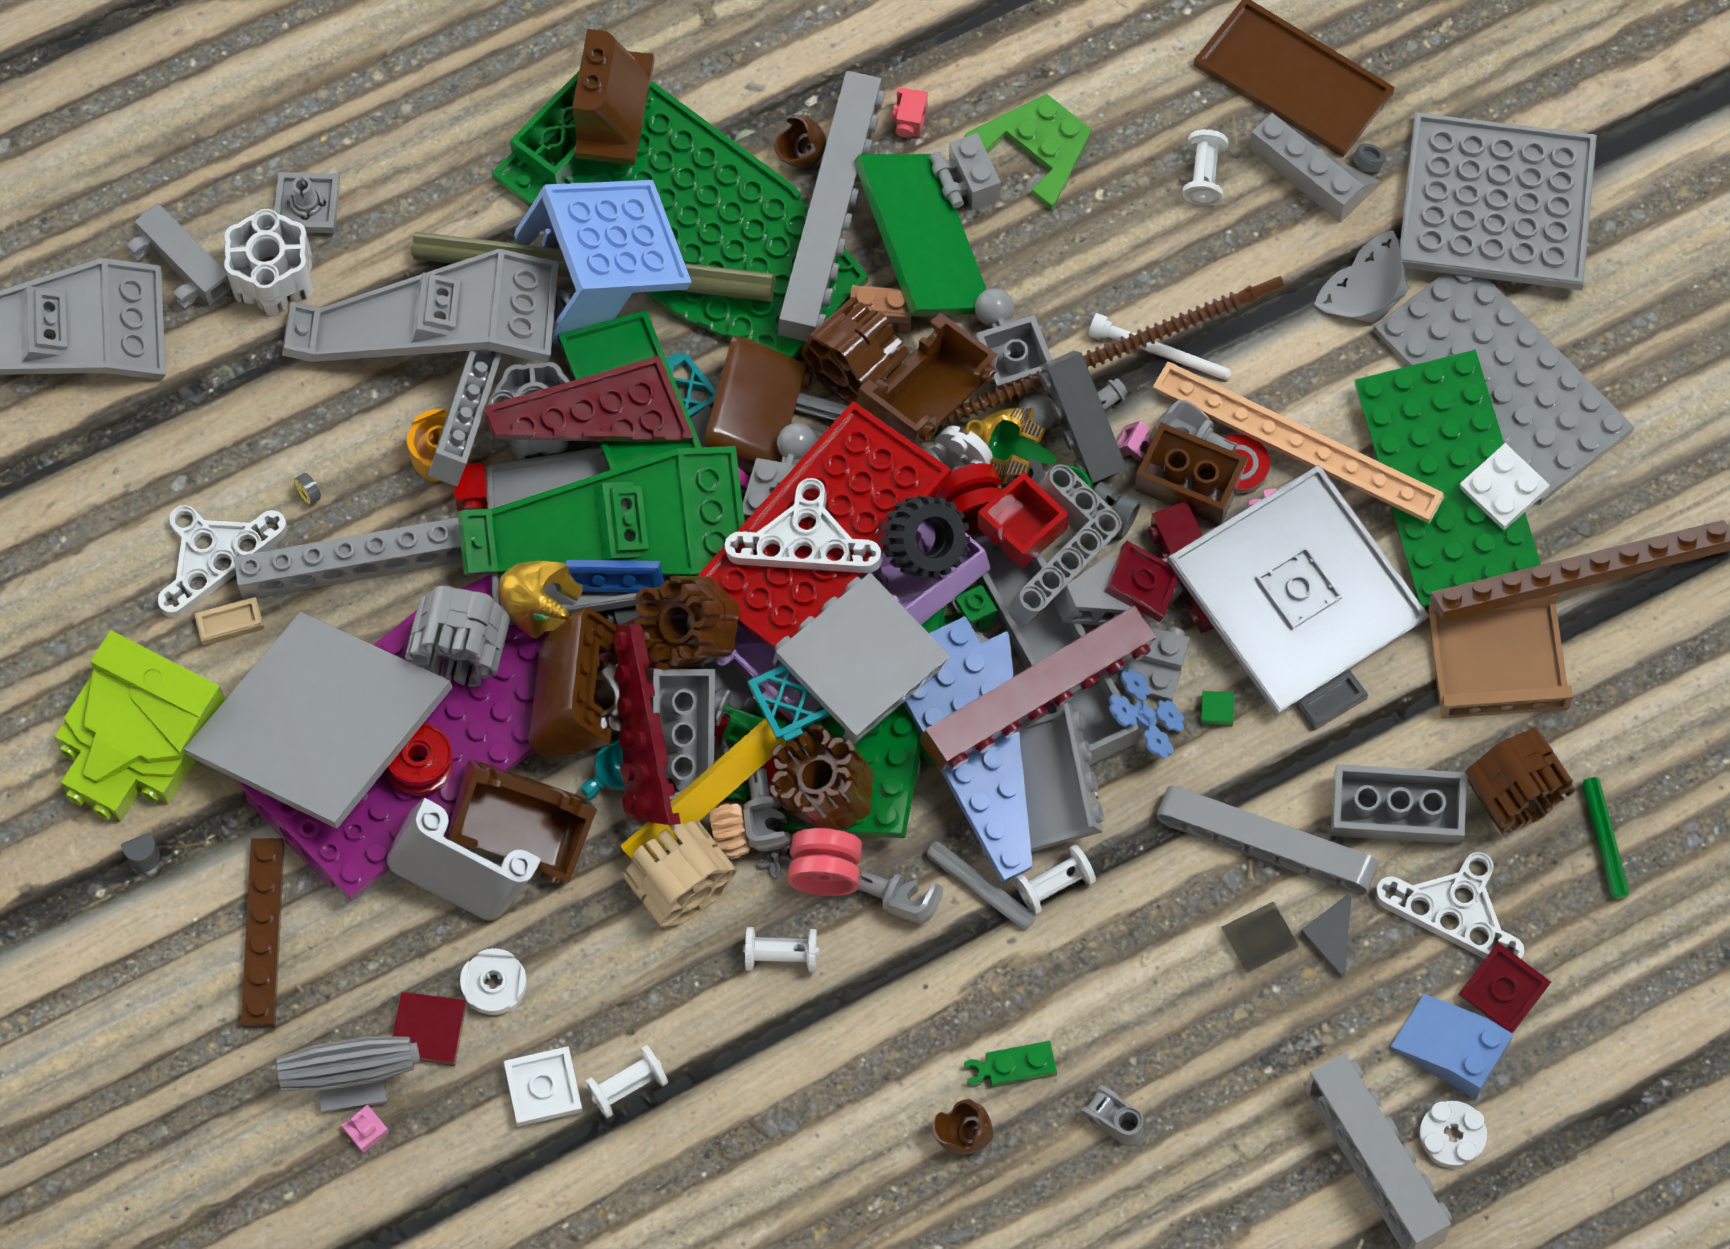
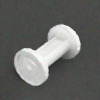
M1203 129L1194 131L1188 137L1189 148L1196 152L1194 176L1192 182L1184 185L1182 195L1187 202L1194 205H1216L1223 199V189L1215 184L1218 154L1225 152L1228 148V138L1223 133L1214 130Z
M1074 844L1068 848L1069 859L1028 881L1022 874L1014 878L1020 896L1028 909L1035 915L1042 912L1040 901L1078 880L1083 879L1088 885L1096 882L1092 866L1078 845ZM1073 866L1075 868L1074 874L1067 876V869Z
M747 927L746 945H743L745 970L752 971L755 961L807 962L809 973H816L817 955L820 952V948L817 947V929H810L808 939L756 937L754 927ZM795 949H804V952H799V951H794V950H795Z
M647 1045L640 1048L642 1060L599 1085L592 1077L585 1080L594 1104H597L606 1118L613 1116L611 1104L655 1079L661 1086L668 1083L660 1061L657 1060Z

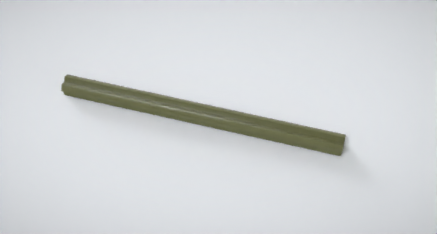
M415 232L413 234L411 255L416 260L454 264L496 249H503L559 262L558 276L571 278L562 250L559 248ZM685 263L692 283L688 289L678 290L772 301L776 287V278L772 273Z

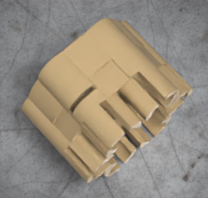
M699 820L686 824L680 821L681 824L669 825L680 840L679 844L669 831L664 829L658 835V838L669 853L667 854L654 838L646 842V846L658 862H655L643 845H641L633 853L632 860L634 862L622 874V877L661 927L683 925L709 905L716 902L724 895L737 872L735 866L721 848L718 847Z

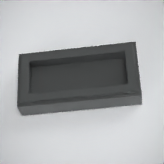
M1351 670L1297 702L1296 706L1315 731L1368 698V694Z

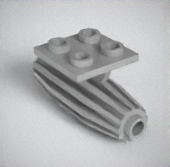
M368 1036L313 1045L277 1057L276 1062L281 1090L319 1091L321 1113L365 1107L367 1104L371 1106L387 1103L385 1079L414 1070V1063L420 1062L417 1042L411 1043L410 1037Z

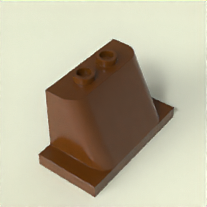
M587 29L572 107L577 137L574 154L576 159L636 165L655 58L654 54L627 51L612 34L603 30Z

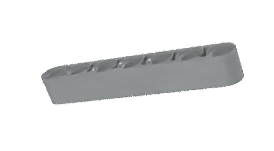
M1176 786L1167 787L1156 815V819L1171 828L1356 894L1364 895L1368 893L1378 867V861L1370 855Z

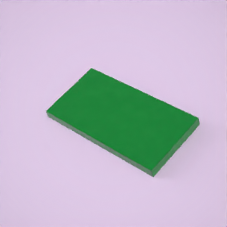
M859 154L854 160V164L910 315L937 316L940 312L943 315H974L975 302L978 296L987 289L956 208L952 207L950 200L945 199L942 192L943 185L932 171L931 154Z
M647 310L558 334V342L573 380L660 355L693 435L692 443L598 441L608 470L677 448H702Z

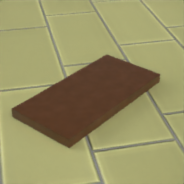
M1241 0L1196 56L1193 65L1268 112L1274 113L1286 123L1342 157L1347 154L1394 94L1395 89L1391 84L1252 0Z

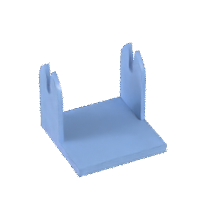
M653 180L544 185L514 234L517 244L530 245L540 235L539 233L545 230L542 247H549L559 242L576 292L553 324L552 341L558 347H560L558 342V334L615 319L632 293L686 290L692 283Z

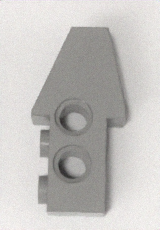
M1108 555L1068 583L1055 598L1054 602L1063 623L1102 625L1131 608V606L1104 592L1115 565L1112 555ZM1179 580L1177 582V585L1175 587V590L1173 592L1172 598L1168 606H1170L1183 591Z

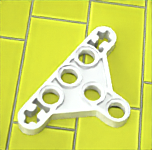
M814 478L801 481L796 489L794 505L757 533L735 532L725 542V550L729 560L739 565L871 573L881 566L882 554L880 547L874 541L852 539L825 509V487L821 481ZM809 488H815L820 491L819 497L814 501H808L802 497L803 493ZM805 517H812L816 520L815 526L809 530L801 529L799 522ZM739 543H744L745 548H742L741 553H736L735 548H738ZM755 543H757V555H754L753 549L755 550ZM769 544H777L781 548L780 552L773 557L763 554L764 548ZM801 546H809L812 549V554L805 559H800L795 556V551ZM833 548H840L844 551V555L840 560L832 561L826 557L827 552ZM849 550L854 551V555H852L853 561H850ZM867 551L872 552V557L869 558V561L864 562L862 556H865Z
M183 505L175 508L169 518L174 533L181 540L176 580L164 588L158 596V604L162 613L169 618L183 616L236 575L234 557L267 551L281 541L288 531L283 514L279 511L270 510L261 514L251 523L204 520L191 506ZM182 515L193 517L192 524L185 528L177 526L176 521ZM267 523L277 524L278 529L275 531L272 528L268 529ZM257 530H259L261 535H264V541H261L259 534L256 532ZM208 536L212 539V544L206 549H199L195 546L198 538ZM245 539H253L257 543L256 547L248 552L242 551L239 548L240 543ZM220 558H229L232 561L231 566L224 571L217 570L214 567L215 562ZM195 577H204L207 580L206 585L200 590L190 587V582ZM181 588H185L190 596L189 598L186 597L185 593H182ZM170 598L178 600L179 605L176 607L172 604L169 605L167 600Z
M1481 852L1472 853L1464 861L1459 873L1416 885H1411L1393 876L1385 877L1378 883L1375 893L1378 904L1402 918L1484 959L1491 952L1489 949L1494 938L1499 939L1498 942L1506 948L1508 946L1513 947V953L1520 959L1523 958L1524 946L1522 942L1501 930L1486 890V885L1491 878L1494 868L1493 861L1487 854ZM1474 861L1482 862L1487 867V872L1482 876H1476L1469 870V865ZM1394 887L1397 896L1393 895L1391 899L1386 898L1385 890ZM1460 888H1466L1471 891L1473 899L1468 903L1459 902L1455 897V891ZM1407 893L1410 896L1407 898L1405 907L1400 906L1402 899H1404ZM1416 900L1424 901L1429 906V911L1424 915H1417L1412 911L1411 904ZM1445 915L1454 916L1458 920L1459 926L1454 930H1447L1442 927L1440 919ZM1474 930L1484 931L1488 936L1487 943L1483 945L1473 943L1470 939V933Z

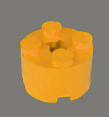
M431 409L418 415L412 422L406 438L414 468L426 480L433 483L441 481L427 475L448 412H445V409ZM471 448V451H470V454H469V458H468L467 464H471V463H472V460H471V459H472V455H473V449H472V448Z

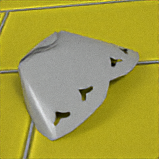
M1394 231L1381 233L1363 246L1358 252L1353 266L1338 271L1326 282L1317 295L1315 306L1326 313L1370 324L1376 323L1384 317L1394 305L1405 297L1409 289L1398 239ZM1391 239L1390 248L1382 246V243H1387ZM1373 251L1374 261L1365 262V259L1370 257V254ZM1345 278H1348L1346 287L1337 286V284L1343 283ZM1330 294L1332 303L1324 304L1323 302L1327 300V296Z

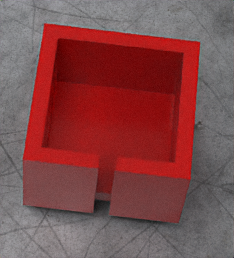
M1023 472L978 511V529L996 546L1002 543V551L1016 565L1023 569L1068 529L1069 513Z

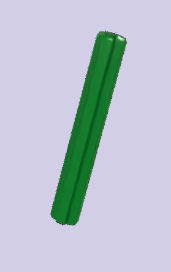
M1598 777L1587 778L1583 780L1582 788L1610 894L1614 900L1624 899L1628 897L1630 891L1601 782Z

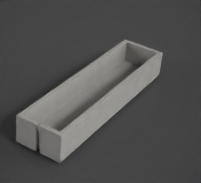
M986 535L974 540L985 550L991 567L976 582L978 585L983 586L988 596L993 600L997 608L996 618L1004 632H1008L1010 643L1025 670L1086 635L1081 624L1062 622L1054 602L1055 598L1028 624H1020L1014 621L1008 612L1009 603L1047 563L1040 553L1027 566L1021 569L1002 551V543L996 546L997 549L993 550V542ZM1108 673L1099 677L1100 682L1091 689L1084 692L1081 688L1072 693L1074 697L1067 702L1083 714L1086 726L1082 730L1084 741L1088 742L1092 754V759L1088 760L1089 766L1138 743V725H1120L1113 718L1109 710L1111 706L1110 696L1116 694L1121 697ZM1055 703L1047 708L1050 714L1064 710V705L1058 707Z

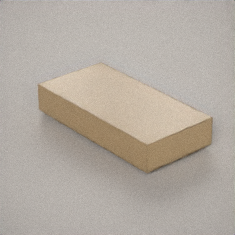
M256 597L194 613L203 645L265 629Z

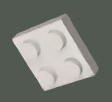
M1505 443L1460 483V489L1505 531L1550 490V484Z
M569 1046L504 1061L518 1127L583 1112Z

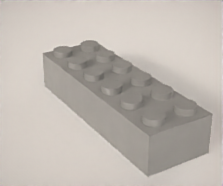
M1346 1053L1310 1071L1305 1092L1402 1249H1433L1444 1243L1451 1226V1214L1443 1202L1438 1203L1432 1194L1434 1188L1425 1173L1420 1174L1414 1165L1416 1158L1408 1145L1403 1146L1396 1136L1398 1129L1394 1121L1389 1116L1385 1118L1379 1108L1381 1103L1376 1092L1372 1088L1367 1089L1361 1079L1363 1078V1073L1355 1060L1350 1061Z

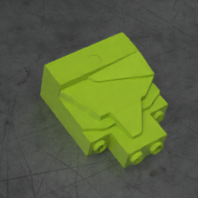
M110 630L90 660L93 667L92 676L65 715V721L54 737L60 747L59 751L67 758L75 760L61 781L66 792L65 797L78 806H82L84 803L92 807L93 812L105 820L113 818L121 822L139 793L152 802L157 803L160 800L169 805L197 761L187 756L184 748L225 701L219 685Z

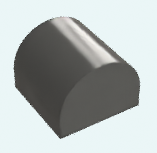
M148 832L121 844L129 865L136 871H150L156 867L160 860V852L152 833Z

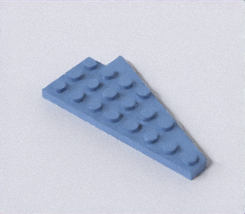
M964 616L929 633L950 657L946 666L903 702L921 736L926 728L1013 678L1010 638L1007 631L980 643L969 621ZM1019 731L1008 738H1005L1004 735L994 740L995 745L981 754L975 751L968 755L969 760L957 769L953 770L950 766L941 771L1002 883L1031 870L1033 866Z

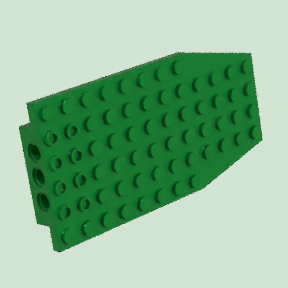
M578 71L510 140L512 153L492 172V179L529 207L544 185L653 180L684 263L772 273L776 278V287L772 301L678 290L643 293L673 316L731 341L734 335L745 337L796 359L802 352L801 349L804 347L805 341L779 336L778 326L810 206L803 200L801 193L793 184L652 80L636 165L576 159L574 151L577 137L572 107L579 75ZM846 248L844 249L843 256H837L835 261L840 266L836 282L830 281L829 288L833 289L830 306L823 307L822 314H826V320L850 299L852 285L865 286L868 282V275Z

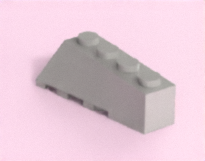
M1274 113L1265 118L1251 133L1249 150L1340 223L1381 184L1380 180L1326 155Z

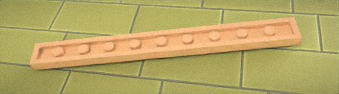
M1169 361L1153 386L1154 392L1175 402L1187 400L1200 408L1210 419L1312 468L1320 464L1327 475L1424 522H1431L1444 499L1443 492Z

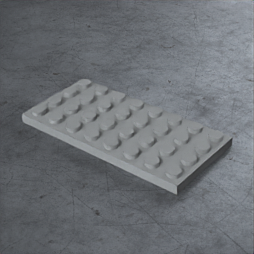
M1443 273L1374 326L1373 332L1406 366L1476 349L1504 444L1506 443L1550 484V490L1538 500L1540 504L1633 433L1634 426L1487 278Z

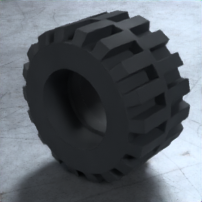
M940 497L905 498V502L895 504L896 511L888 512L886 517L889 519V522L883 523L881 529L886 531L885 537H881V544L887 545V549L883 550L886 557L893 558L890 564L895 568H900V572L904 574L931 578L940 577V574L947 575L951 573V567L958 568L962 563L959 557H966L968 550L964 549L965 543L970 544V536L965 534V531L970 529L968 523L962 522V519L965 517L963 512L955 510L957 506L954 503L946 502V499ZM925 519H928L935 530V542L930 551L923 555L916 544V532L919 525Z

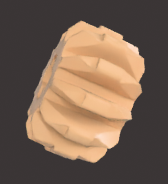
M728 803L712 809L710 812L711 828L714 841L718 847L731 859L748 854L750 845L746 836L742 808L737 803L730 805Z

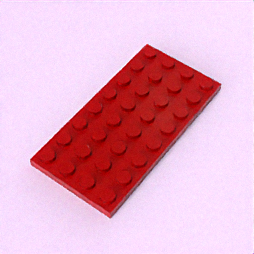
M852 401L737 532L757 533L794 505L796 489L801 481L814 478L821 481L825 487V509L852 539L874 541L880 547L881 554H883V550L887 549V545L881 544V537H885L886 531L881 529L883 523L889 522V519L886 517L888 512L896 511L894 505L898 502H905V498L917 496L933 497L952 475L951 468ZM809 488L803 493L802 497L805 500L814 501L819 497L820 491L815 488ZM805 517L799 522V527L809 530L815 526L816 520L812 517ZM739 543L738 548H735L736 553H741L742 548H745L744 543ZM755 543V550L753 549L754 555H757V543ZM769 544L764 548L763 554L773 557L780 552L781 548L777 544ZM724 545L698 576L713 578L718 586L725 590L731 598L735 599L740 607L738 624L774 649L784 637L789 636L792 638L799 632L798 627L810 616H813L815 619L823 612L821 608L828 600L834 596L839 599L846 593V586L856 577L861 579L865 573L739 565L729 560ZM801 546L795 551V556L800 559H805L812 554V549L809 546ZM833 548L827 552L826 557L829 560L838 561L843 557L844 551L840 548ZM849 550L850 561H853L852 555H854V551ZM867 551L865 556H862L864 562L869 561V558L872 557V552Z

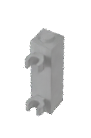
M159 203L140 214L139 218L135 221L140 237L132 239L127 244V247L131 250L129 253L139 262L153 249L182 278L186 284L178 287L173 293L177 297L176 302L183 309L191 306L198 296L210 307L231 290L226 271Z

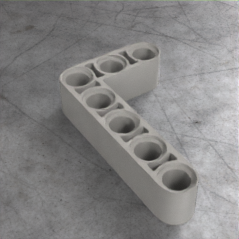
M1062 464L1052 467L1038 485L1069 513L1068 524L1077 534L1009 603V615L1020 624L1031 622L1121 529L1122 522L1119 515L1072 469Z

